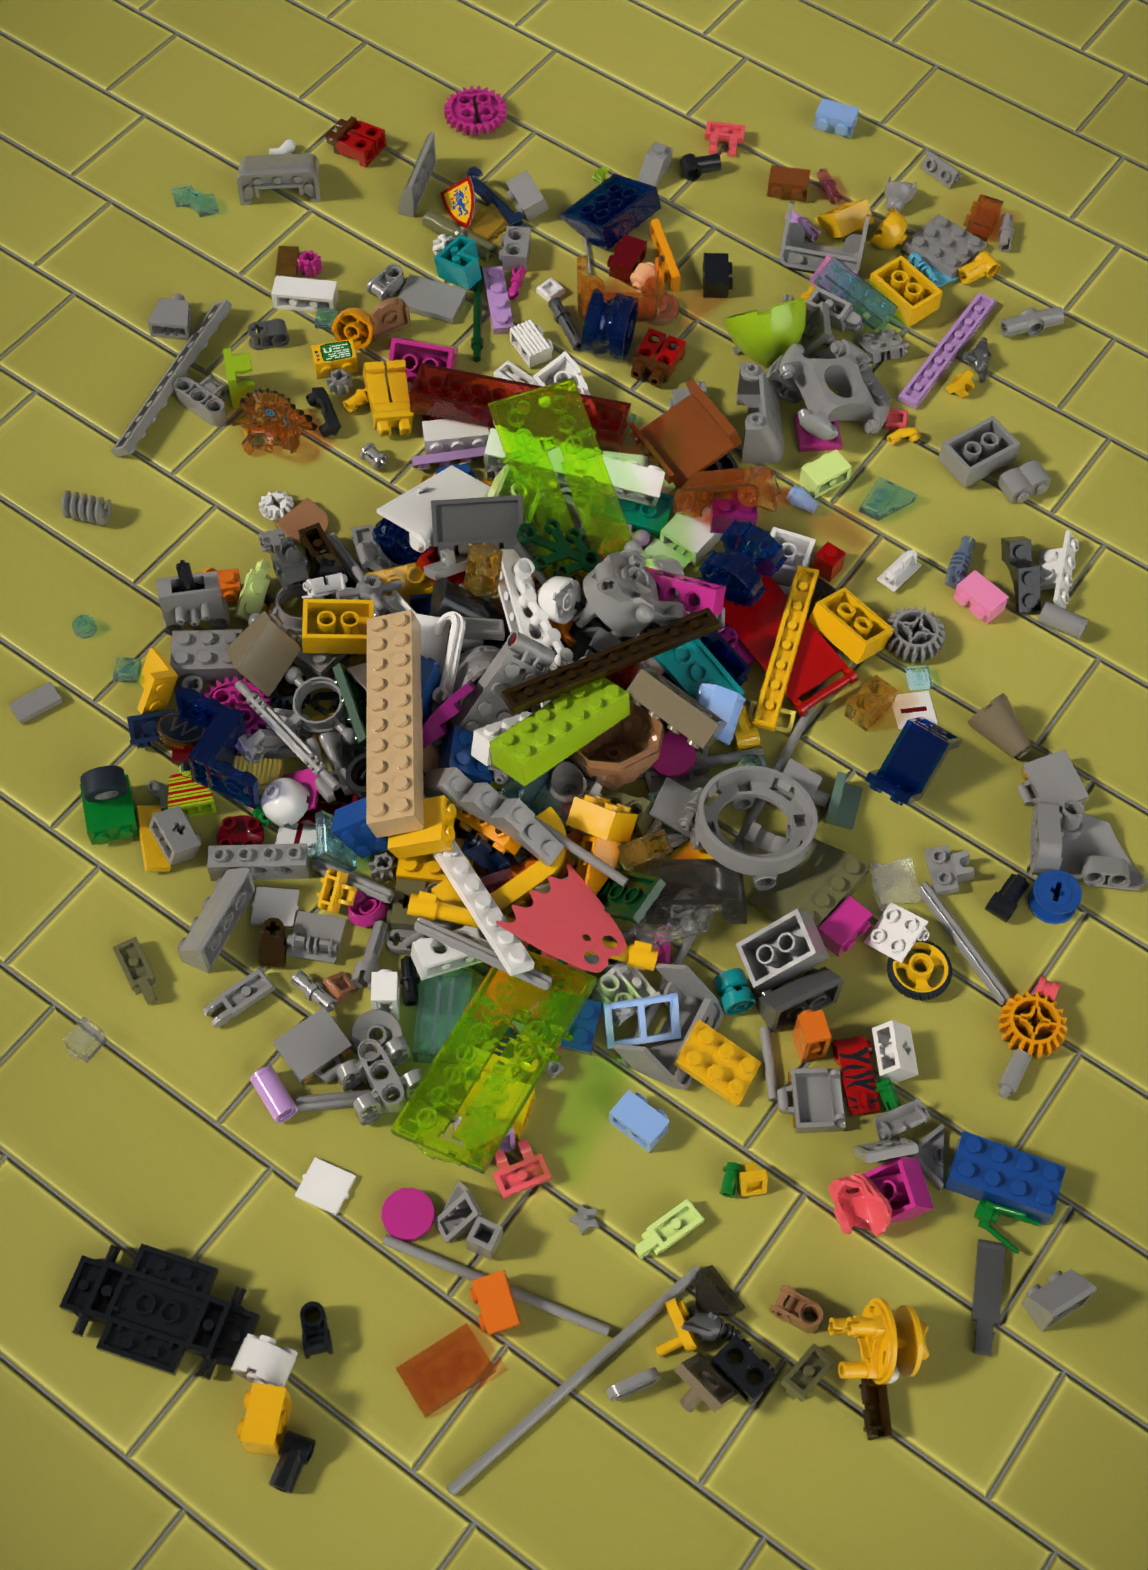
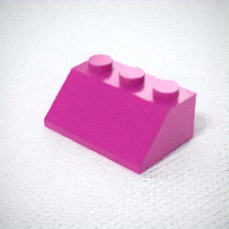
M392 337L389 361L405 360L407 382L419 386V379L426 364L440 370L442 367L450 369L449 373L454 374L458 347Z

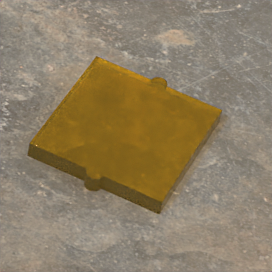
M492 203L483 210H478V213L473 215L470 229L475 234L490 241L493 238H498V235L505 232L509 225L495 204Z

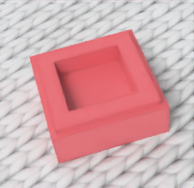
M889 409L884 429L896 431L899 428H906L908 411Z

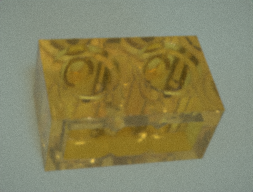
M875 675L870 681L867 679L863 682L856 695L852 694L845 702L846 710L844 716L867 731L892 706L898 690Z

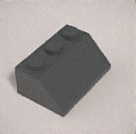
M826 967L818 970L816 968L811 969L797 980L790 979L774 991L769 989L763 992L758 999L757 1009L772 1033L795 1022L797 1016L805 1010L813 1009L818 1011L837 1002L843 980L839 975Z

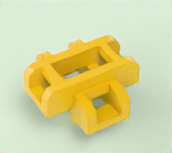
M330 868L326 871L325 878L321 877L320 882H323L321 892H317L316 895L319 897L317 904L319 909L338 914L341 904L353 906L357 887L346 884L349 873ZM334 885L332 895H329L331 886Z

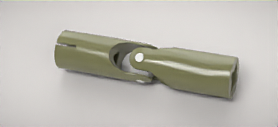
M432 209L425 213L422 220L423 226L439 235L452 236L453 239L459 234L467 237V232L468 238L476 242L479 257L486 261H491L497 251V246L494 243L464 227H457L452 220Z

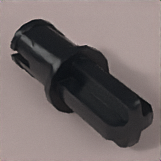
M404 956L401 959L402 978L400 979V984L403 986V1003L405 1006H416L420 1003L418 995L420 979L417 977L416 967L411 956Z

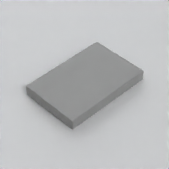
M410 274L398 298L404 300L409 307V311L412 313L453 324L467 296V289Z

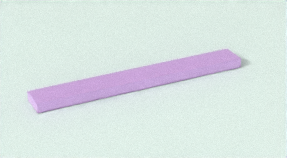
M980 292L975 296L899 394L898 401L915 410L996 306V300Z

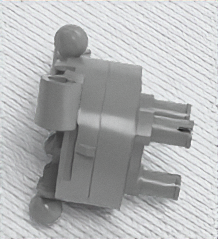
M631 540L625 544L624 550L621 553L614 552L609 554L585 576L583 590L587 599L584 601L586 607L575 615L573 620L577 621L575 624L579 628H584L593 618L599 617L610 628L607 632L619 639L623 635L627 637L638 635L653 621L664 626L686 617L684 605L680 602L659 601L656 582L644 568L646 558L640 555L642 553V546L638 541Z

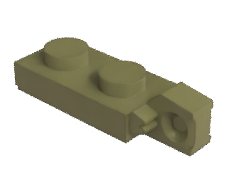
M134 937L114 946L113 950L135 994L143 993L148 1005L157 1001L152 990L153 987L157 986L156 978L137 938Z

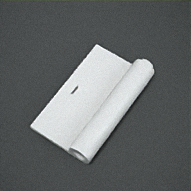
M451 465L377 509V513L407 530L411 547L422 553L433 547L432 500L487 497L491 487Z

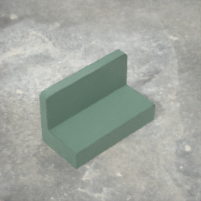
M837 772L825 823L852 830L863 789L846 784L847 774Z

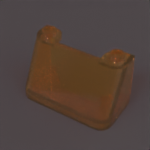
M765 466L696 472L688 478L674 495L673 513L690 518L702 517L703 509L706 506H711L712 494L738 492V499L744 506H757L763 508L764 512H777L775 473L772 469Z

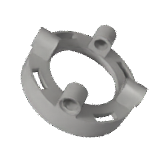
M762 766L730 768L714 776L701 792L695 815V825L690 832L691 846L693 850L705 849L713 859L733 871L751 875L755 889L760 891L768 890L775 886L778 874L794 868L808 854L817 829V811L808 792L797 781L782 772ZM773 787L782 791L783 793L791 797L792 800L789 801L781 794L771 790V788ZM715 792L719 794L709 807L704 805L707 797L711 798ZM755 798L766 800L782 810L788 818L786 835L789 841L778 851L769 854L743 852L732 846L722 836L718 827V814L721 809L731 801L733 808L741 811L752 807Z

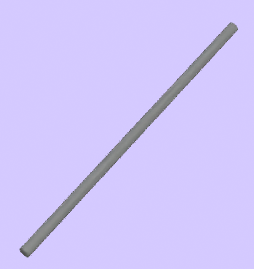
M695 1265L450 1483L446 1487L449 1493L455 1496L666 1307L665 1302L677 1297L703 1274L701 1269Z

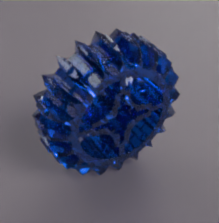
M383 518L375 525L376 527L372 532L373 540L377 543L376 545L381 547L382 552L394 563L399 565L415 563L425 553L414 550L409 542V532L390 520Z

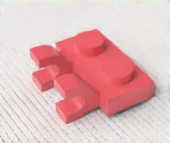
M707 121L704 140H710L708 154H716L718 141L729 142L728 156L735 157L737 143L743 144L746 125Z
M527 1139L517 1142V1150L523 1161L511 1166L507 1161L503 1148L493 1152V1160L498 1171L493 1172L492 1176L502 1200L552 1179L542 1153L534 1156Z

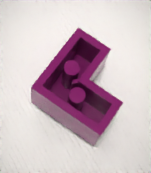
M734 482L731 499H712L710 533L755 534L758 518L756 482Z

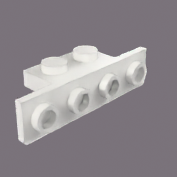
M1066 530L1063 548L1041 550L1039 560L1041 590L1055 589L1053 602L1066 609V604H1069L1068 592L1069 587L1072 586L1071 575L1072 570L1076 566L1075 553L1079 549L1078 540L1074 539L1070 530Z

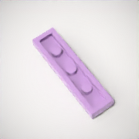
M503 266L482 268L493 334L510 333V328L514 327Z
M486 446L414 456L411 458L412 467H417L418 470L430 469L432 464H439V467L452 465L453 461H460V463L465 464L473 463L474 458H482V461H484Z

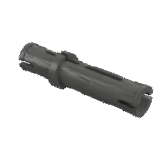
M559 297L550 299L548 306L554 314V320L557 324H560L573 350H582L585 342L573 324L569 311L564 308Z

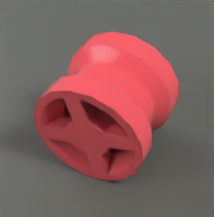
M1041 975L1033 996L1038 991L1040 998L1048 995V1001L1052 1003L1061 983L1056 981L1052 983L1045 976Z

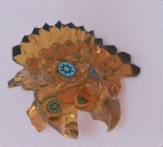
M261 388L258 391L253 390L251 393H247L244 398H240V406L246 411L247 415L232 422V426L241 425V427L248 429V435L242 442L244 451L248 455H251L255 449L272 453L274 445L282 446L283 449L290 450L292 454L299 448V439L302 436L303 430L315 431L317 429V425L312 422V416L304 414L303 410L296 409V405L291 404L290 398H285L284 394H279L276 390L270 391L269 388L265 391Z

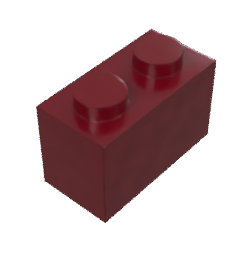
M624 234L622 240L618 241L615 246V253L609 256L607 262L609 276L631 283V274L646 257L647 241Z

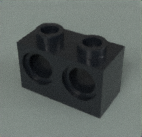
M735 1335L712 1358L711 1364L739 1392L742 1398L751 1405L773 1383L776 1375L773 1373L774 1368L764 1358L760 1360L753 1353L754 1348L746 1339L742 1338L740 1340ZM738 1353L742 1358V1362L738 1364L730 1362L728 1354ZM748 1374H759L762 1382L760 1384L751 1383L748 1379Z

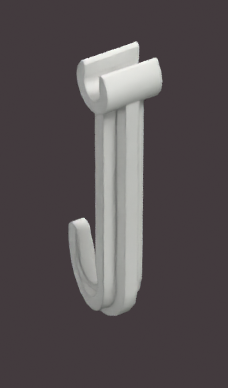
M453 611L447 612L439 618L434 631L437 636H440L444 625L448 621L452 622L440 686L432 694L433 700L440 705L454 694V684L466 626L464 617L458 612Z

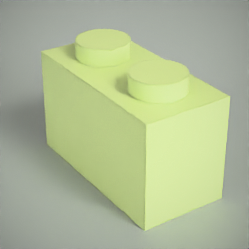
M836 449L830 453L823 454L813 462L806 463L801 468L799 482L815 499L849 481L852 466Z

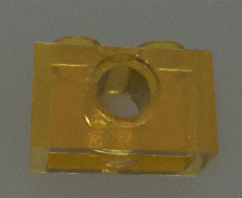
M469 543L464 588L476 596H497L503 551L491 543Z
M664 829L617 846L620 860L626 870L673 852Z

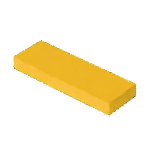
M160 805L136 806L135 809L145 872H170L171 869L169 862L149 828L153 814L162 811Z

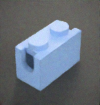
M822 98L815 113L817 118L813 128L850 138L857 124L859 108Z
M628 1090L609 1112V1122L650 1153L669 1130L667 1126L670 1120H668V1116L661 1109H654L647 1104L648 1101L644 1096L639 1093L634 1094Z

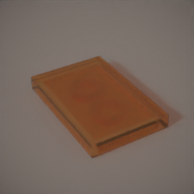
M466 1323L398 1366L396 1371L426 1418L495 1373L496 1369Z

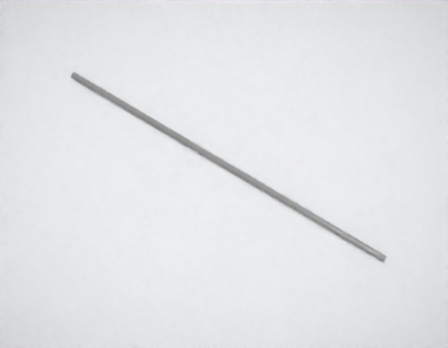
M836 648L835 652L842 658L844 653ZM831 678L818 685L811 696L824 689ZM817 704L810 708L807 714L800 716L773 768L774 770L783 771ZM757 798L733 844L735 848L742 849L744 838L752 823H756L766 800ZM731 869L714 880L671 964L681 965ZM664 977L656 991H659L661 995H663L668 984ZM661 1003L651 1004L645 1011L647 1030ZM639 1026L637 1027L636 1031L634 1032L632 1038H633V1037H640V1036H639ZM621 1057L619 1065L628 1068L629 1064Z

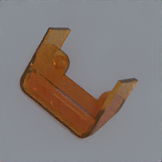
M588 255L577 257L578 315L582 320L651 322L659 317L665 289V255L655 257V276H651L645 281L644 293H604L602 279L598 276H588Z

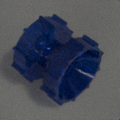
M734 520L720 538V541L723 542L725 553L713 550L698 570L701 571L704 581L726 586L724 597L726 600L734 603L736 606L741 605L752 608L766 590L761 577L769 576L772 578L781 569L787 557L784 556L783 545L779 544L769 534V531H764L760 527L753 525L750 521L747 523Z

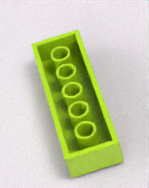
M603 677L559 695L489 742L492 764L523 786L528 785L629 716V692Z

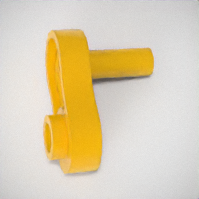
M676 1297L665 1302L679 1336L655 1347L659 1357L684 1346L688 1353L698 1349L693 1332L681 1328L684 1322H688L686 1317L690 1315L683 1300L678 1301Z

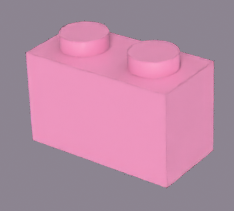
M974 570L957 584L953 598L958 604L967 608L977 619L987 625L1005 610L1009 596Z

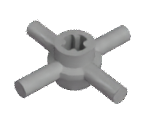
M359 565L353 566L352 572L359 581L356 588L336 591V598L348 599L358 597V600H374V607L379 615H385L387 608L380 597L383 595V592L402 589L401 580L381 583L377 576L365 575Z

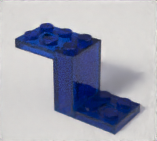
M179 686L175 692L179 718L205 729V732L188 756L192 781L256 810L260 804L258 779L252 773L242 772L231 765V762L238 753L235 748L238 742L237 739L242 735H246L244 714L236 708L222 705L214 698L204 697L192 688L187 689Z
M924 717L908 719L880 769L870 771L865 781L870 783L869 787L878 793L884 791L891 796L890 800L898 805H908L921 800L949 750L958 748L962 739Z

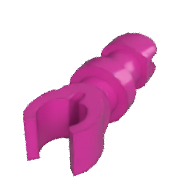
M522 264L519 270L515 266L512 269L513 277L510 280L511 287L508 290V297L511 300L518 298L519 288L523 283L522 279L527 272Z

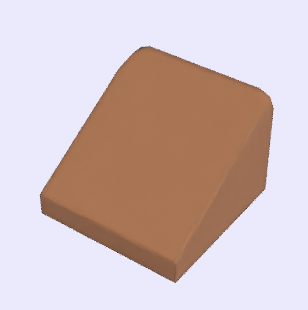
M343 971L324 978L322 982L323 989L337 999V1005L358 990Z

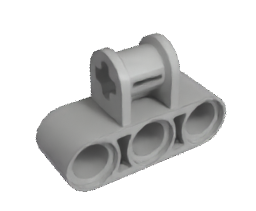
M212 375L206 377L199 384L188 377L176 379L174 387L177 400L181 405L212 426H222L226 423L227 415L223 401L229 395V386L219 383L216 377Z

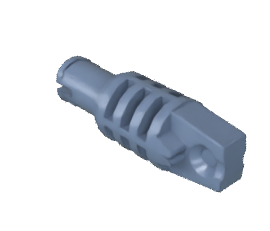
M969 536L962 537L960 547L953 553L947 569L945 584L955 590L957 584L966 577L972 562L971 552L976 541L972 538L969 543Z

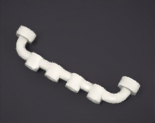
M521 558L514 565L515 582L521 593L518 602L523 608H530L532 611L531 624L537 628L541 627L545 632L542 638L544 645L554 647L556 650L555 663L560 667L573 663L572 651L564 647L560 640V632L551 626L548 621L549 616L536 602V593L532 589H528L524 579H528L535 570L534 564L527 558Z

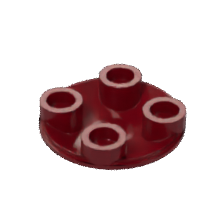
M247 815L228 816L222 820V825L217 832V846L261 845L264 841V829L256 817Z

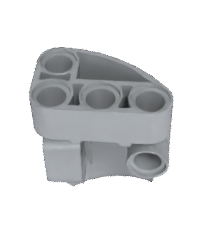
M1067 800L1063 803V807L1059 806L1058 803L1035 801L1030 838L1031 875H1040L1050 870H1060L1072 875L1075 879L1083 880L1089 886L1139 891L1147 883L1148 880L1136 869L1123 851L1110 823L1085 814V807L1078 800Z

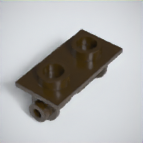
M861 1379L859 1389H861L862 1404L865 1407L863 1410L865 1425L863 1431L867 1433L869 1441L892 1436L887 1384L879 1385L874 1383L872 1379Z

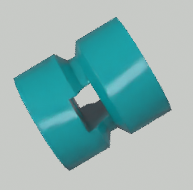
M730 969L714 978V986L718 995L722 996L720 1001L727 1015L743 1013L755 1005L756 1000L752 990L747 987L748 980L743 969Z

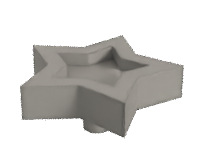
M579 1204L578 1213L571 1217L569 1222L579 1227L581 1235L588 1229H599L595 1219L598 1208L586 1209Z

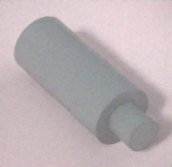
M1018 1049L1014 1050L998 1083L1000 1088L999 1097L1008 1099L1010 1094L1016 1092L1032 1059L1027 1052Z

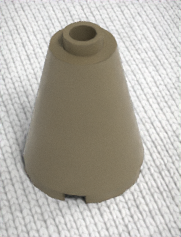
M1004 693L993 699L989 705L979 710L968 721L971 728L1012 759L1016 756L1021 759L1030 751L1028 746L1031 745V742L1008 697Z

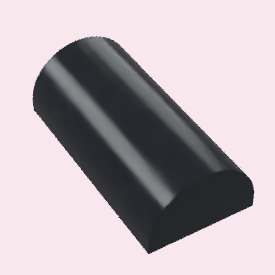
M441 578L433 583L430 616L441 617L443 614L453 611L458 612L463 617L502 619L504 621V629L509 630L503 608L446 578ZM483 639V646H490V640Z

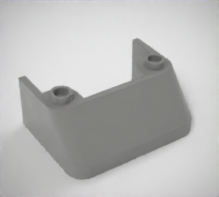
M790 201L779 254L780 262L786 267L815 272L826 256L829 255L845 273L851 270L858 273L871 215H866L863 233L849 235L844 242V248L805 242L804 227L801 224L791 222L795 201Z
M657 963L655 968L668 981L663 995L675 992L678 995L682 1038L654 1042L651 1050L645 1046L615 1044L613 1049L635 1071L674 1089L683 1090L689 1087L693 1077L675 1066L673 1062L695 1022L701 1020L717 1031L723 1019L724 1009L722 1003L687 965ZM669 1001L665 1002L666 1006L670 1009ZM670 1013L659 1034L672 1032Z

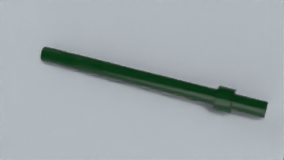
M482 279L474 285L473 338L471 339L474 362L481 361V350L483 349V339L481 338Z

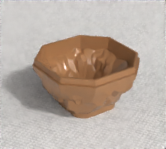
M630 701L629 716L570 755L569 759L580 768V771L585 776L596 781L602 788L614 790L634 782L659 759L666 728L663 727L660 721L650 716L646 708L643 706L639 707Z

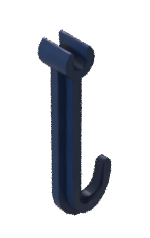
M475 166L470 167L467 171V177L471 176L474 192L504 219L506 227H522L525 225L521 221L525 218L520 211L516 213L512 211L479 180L478 177L483 175L481 170Z

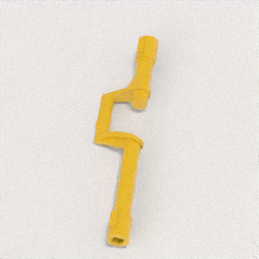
M419 891V894H411L407 915L414 916L415 918L423 917L429 921L438 919L480 929L467 908L439 902V899L436 898L437 894ZM505 917L509 923L514 922L516 920L513 918ZM584 934L582 936L585 941L591 940L589 935ZM602 938V942L606 947L615 948L617 946V942ZM635 940L634 944L627 945L626 950L622 954L612 956L609 959L626 962L628 967L654 971L658 949L652 948L650 943ZM587 951L584 953V956H588L589 954L598 956L596 953L591 951Z

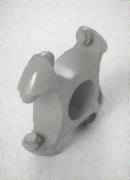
M841 339L832 342L830 346L836 358L810 359L803 356L804 347L802 345L792 344L781 359L778 373L784 379L792 378L795 381L807 408L798 411L799 425L824 441L834 439L838 435V429L830 423L833 421H857L864 425L866 433L877 434L886 422L890 406L883 399L874 403L862 379L860 371L870 367L868 354L853 343ZM827 384L832 386L839 393L840 396L833 393L829 389Z

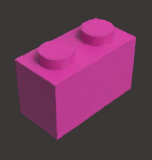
M849 895L818 927V932L824 946L837 957L843 951H850L856 943L855 939L858 935L864 936L870 929L872 913Z

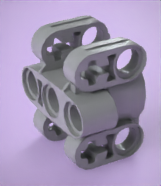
M403 1036L389 1040L383 1048L374 1039L363 1040L357 1050L360 1062L355 1059L349 1060L336 1069L337 1078L343 1091L356 1089L362 1085L366 1086L368 1082L372 1088L371 1092L359 1096L353 1102L355 1114L362 1126L377 1121L382 1116V1113L399 1112L404 1108L406 1099L408 1102L417 1101L423 1098L429 1091L428 1081L421 1069H413L403 1076H398L395 1071L396 1068L407 1062L409 1058L411 1059L410 1048ZM370 1051L376 1053V1055L371 1058H367L364 1056L367 1052ZM379 1073L388 1074V1076L382 1080L375 1078L376 1075H378Z

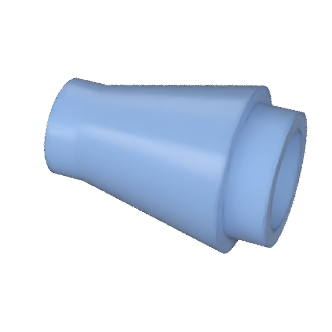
M794 485L786 497L789 505L811 514L816 511L820 504L802 486Z

